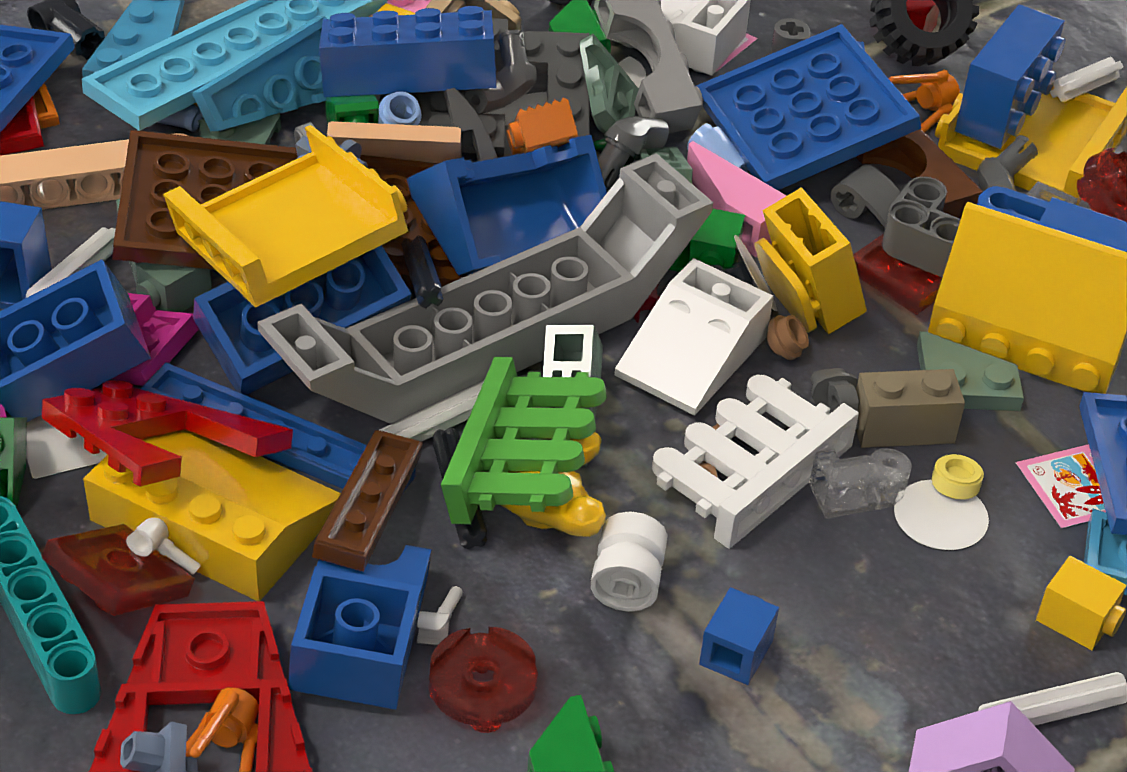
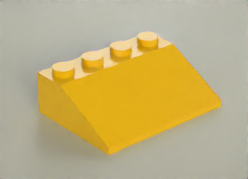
M967 202L937 293L928 332L1014 363L1018 366L1019 370L1084 392L1106 394L1127 338V252Z
M186 429L140 439L181 456L180 477L140 487L133 483V472L126 468V472L122 473L111 468L108 465L107 454L83 478L91 521L127 538L146 519L159 518L167 525L169 531L167 539L200 564L196 572L255 601L262 600L320 533L341 494L261 456L253 457Z

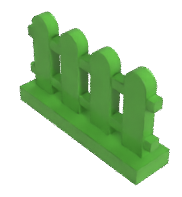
M494 357L441 483L451 524H471L478 505L480 510L493 511L495 505H529L532 512H544L546 506H561L568 503L573 497L571 480L568 476L558 474V472H572L584 465L585 457L582 445L570 439H584L596 431L593 412L581 407H596L605 402L607 393L604 381L600 378L589 377V372H577L575 377H541V372H528L527 377H517L513 357ZM533 407H564V408H533ZM521 438H542V439H552V440H520V439H521ZM508 471H540V473H508Z

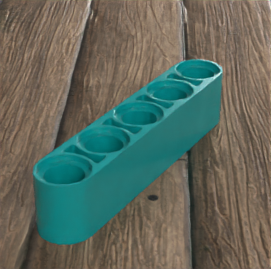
M0 496V603L52 704L57 710L66 714L87 712L98 703L102 693L94 650L15 505L10 499Z

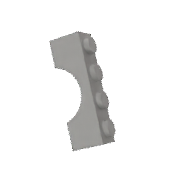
M595 0L594 8L606 38L632 45L646 57L651 66L652 73L642 79L634 102L639 117L665 120L669 127V133L693 129L698 114L703 108V97L700 89L693 85L689 75L687 58L683 53L679 52L675 42L673 25L670 21H666L661 10V0Z

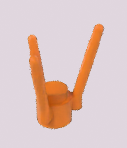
M947 70L930 74L899 75L888 78L893 84L921 83L917 90L902 95L908 102L917 100L922 108L936 111L921 123V130L924 133L936 124L944 113L947 115L951 113L952 104H954L957 96L960 94L956 79Z
M238 688L222 689L210 711L205 713L198 728L186 742V757L198 758L211 741L225 748L234 747L237 743L242 742L243 749L239 772H252L258 734V724L255 723L259 713L257 700L248 692Z

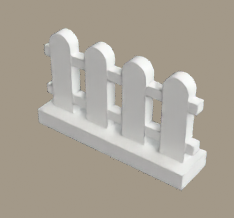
M755 375L748 380L746 397L751 403L745 405L741 401L732 398L721 400L718 403L715 417L716 422L720 425L718 429L715 430L705 423H693L686 428L684 445L689 451L685 455L669 447L658 449L654 453L652 470L657 476L656 484L665 491L672 486L696 503L695 512L706 518L710 514L717 517L714 539L730 549L816 476L813 474L820 473L827 468L815 467L817 464L829 462L830 465L852 447L859 412L842 403L830 413V408L826 405L819 403L815 407L792 392L791 383L784 378L775 381L766 375ZM767 412L790 428L785 431L763 417L762 414ZM736 436L759 453L754 456L730 439ZM832 452L827 458L817 459L822 454ZM705 461L728 478L725 481H721L698 464Z

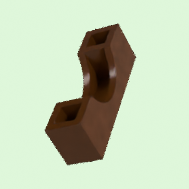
M921 129L856 156L862 164L890 166L904 172L912 179L931 177L941 181L947 189L943 212L959 219L962 217L966 203L977 204L979 195L983 192Z

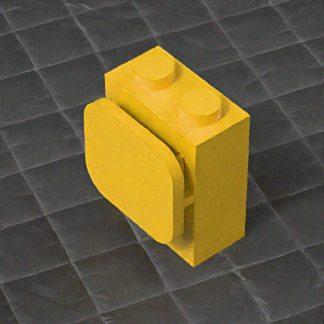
M802 187L762 210L772 242L771 245L765 238H762L754 243L762 273L772 292L788 312L801 321L807 333L817 328L816 320L830 334L867 312L851 243Z

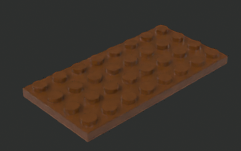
M130 130L113 243V260L214 269L177 233L163 194L180 186L201 205L298 158L296 148ZM361 155L360 159L368 164V169H374L380 178L390 186L395 185L398 187L405 198L407 211L403 214L408 232L383 244L382 247L408 289L414 290L401 246L406 237L414 240L419 235L426 240L441 287L466 277L467 275L458 276L412 199L407 178L439 163Z

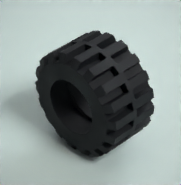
M873 0L870 11L875 12V15L869 19L870 28L877 27L878 32L873 37L877 43L882 40L887 46L883 51L888 56L894 52L898 54L897 62L905 64L907 61L912 60V66H922L926 62L929 66L945 59L970 39L968 35L974 32L977 26V22L972 19L979 15V6L973 5L972 1L974 0H933L940 11V28L938 32H926L916 27L910 20L906 7L907 0Z

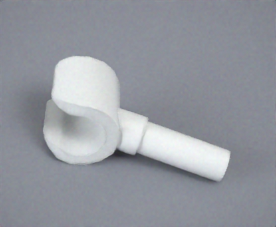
M159 518L146 519L127 537V546L136 555L148 556L156 549L192 575L200 567L197 561L167 539L169 534L167 525Z
M454 586L450 589L442 605L438 608V612H419L417 643L445 645L447 643L449 620L463 595L460 587Z

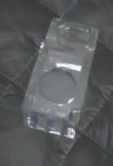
M882 448L874 451L870 456L864 455L844 459L838 458L835 449L820 451L815 454L809 484L825 518L889 508L903 500L912 465L905 454L894 449Z

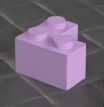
M1010 701L917 729L909 772H1075V769Z

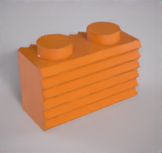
M564 97L560 102L555 99L552 104L545 102L543 107L537 104L535 109L528 106L526 111L520 108L515 121L509 123V129L506 130L512 155L532 152L543 146L560 147L569 143L570 139L578 137L569 100Z

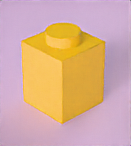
M1069 556L1046 587L1036 621L1093 650L1104 633L1113 637L1120 627L1127 609L1120 606L1127 585Z

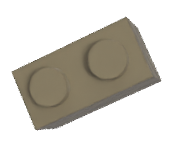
M954 369L859 373L856 388L859 399V429H856L861 448L955 444L965 401Z

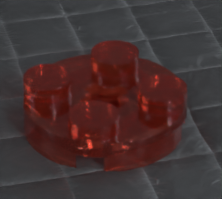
M1107 148L1092 155L1087 160L1084 166L1083 177L1077 181V191L1080 198L1089 203L1092 211L1127 222V152L1123 151L1117 154L1113 152L1115 148Z
M488 626V633L479 632L471 634V628L458 630L444 638L432 653L429 675L430 697L439 709L452 719L471 725L476 731L481 733L495 732L501 727L502 723L509 722L524 713L536 696L538 671L535 666L536 658L534 652L524 639L503 628ZM488 670L494 672L493 680L487 682L475 680L472 674L474 671L480 674H484Z

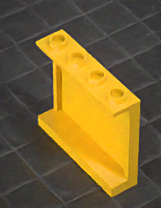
M1127 87L1116 103L1089 93L1082 94L1066 102H1061L1058 96L1052 98L1050 93L1048 95L1042 94L1035 113L1032 116L1026 115L1024 124L1017 135H1023L1029 139L1019 153H1022L1033 142L1038 150V155L1014 175V185L1049 199L1054 197L1079 205L1127 134ZM960 93L953 104L951 113L949 115L944 113L941 116L935 130V137L939 138L938 147L955 163L977 171L985 158H996L1015 141L1016 137L1011 135L1002 148L999 149L955 132L963 93Z
M311 125L305 127L311 153L200 205L180 186L163 194L177 233L255 308L408 232L403 214L407 211V204L398 187L387 184L374 169L366 168L357 160L352 152H345L336 144L331 136L326 137Z

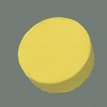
M957 454L946 455L939 458L935 463L932 484L937 491L947 497L970 499L979 493L984 472L981 466L969 457Z

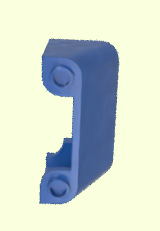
M592 135L572 138L569 140V143L560 147L543 146L528 153L471 163V159L464 160V157L446 160L407 178L412 199L458 276H468L579 228L607 194Z

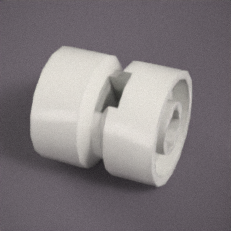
M637 512L617 513L605 521L601 530L597 553L598 558L594 563L590 587L594 596L602 604L615 610L630 612L643 610L655 602L658 595L661 567L664 562L668 537L663 525L656 519Z

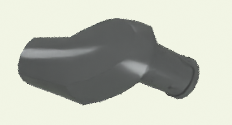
M508 30L501 33L497 38L503 64L501 70L496 74L497 88L469 89L464 94V98L473 107L477 115L496 111L511 104L525 95L535 85L537 71L536 67L528 62L523 32Z
M638 116L626 117L616 121L606 131L604 141L607 144L598 158L605 187L611 189L620 173V168H623L629 157L634 158L635 155L638 156L642 149L663 148L665 146L669 133V127L665 120Z
M1019 135L996 158H985L977 169L980 189L985 191L990 187L999 186L1016 191L1014 175L1038 155V150L1033 142L1022 153H1019L1029 141L1027 137Z

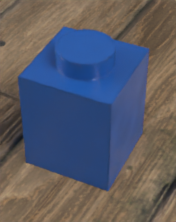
M730 587L704 630L699 665L749 685L773 642L779 607L765 602L757 596L748 595Z

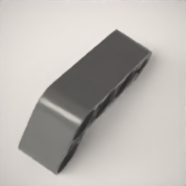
M917 177L908 182L890 205L882 247L893 258L943 278L961 219L943 212L947 189L941 181L931 177Z

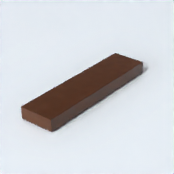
M381 430L374 431L314 542L312 558L364 572L421 457L422 442Z

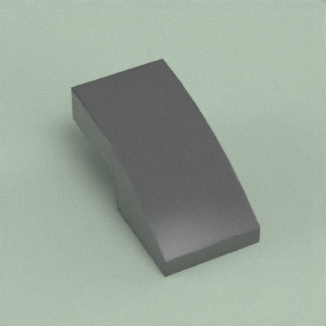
M455 88L445 90L444 96L451 126L461 128V133L471 132L477 162L497 158L490 136L473 107Z

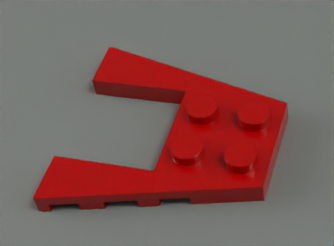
M105 381L103 387L91 390L69 388L64 391V395L46 398L42 401L43 420L70 439L76 438L78 433L84 438V449L92 454H99L101 449L108 454V465L119 473L126 472V468L133 472V483L140 487L180 477L182 461L181 456L140 439L186 429L253 457L291 449L293 429L134 388L131 383L126 381Z
M264 601L155 605L132 658L134 665L126 684H121L116 696V709L108 728L102 729L94 748L95 758L89 772H140L124 769L120 765L121 745L134 731L147 732L149 705L214 703L218 694L225 688L244 690L259 702L256 772H313L309 765L299 722H297L290 690L283 674L279 652Z

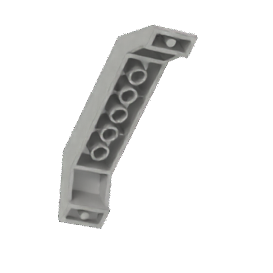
M656 153L620 168L619 179L579 228L443 286L441 292L444 300L439 306L431 304L425 309L418 304L417 298L345 329L313 317L302 304H299L258 321V331L311 391L392 424L484 381L494 357H513L516 372L544 360L546 325H594L597 333L600 334L631 320L711 214L713 202Z

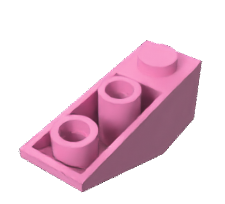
M692 141L689 143L687 162L693 169L692 184L713 202V209L745 215L742 242L749 253L757 257L754 246L755 242L765 238L772 245L762 210L786 197V195L696 142Z

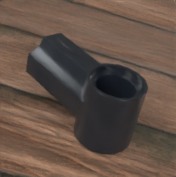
M44 0L29 7L27 10L28 21L32 29L72 34L75 45L72 52L77 56L81 55L86 60L90 59L105 38L104 30L81 14L75 0Z

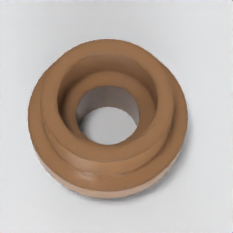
M778 315L769 321L767 341L772 351L779 356L782 355L787 360L798 358L802 350L807 348L809 344L808 334L801 321L794 315L786 317Z

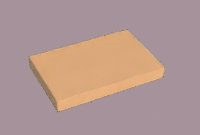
M328 122L327 136H331L338 146L349 139L359 143L362 148L361 155L441 163L446 160L462 158L461 128Z

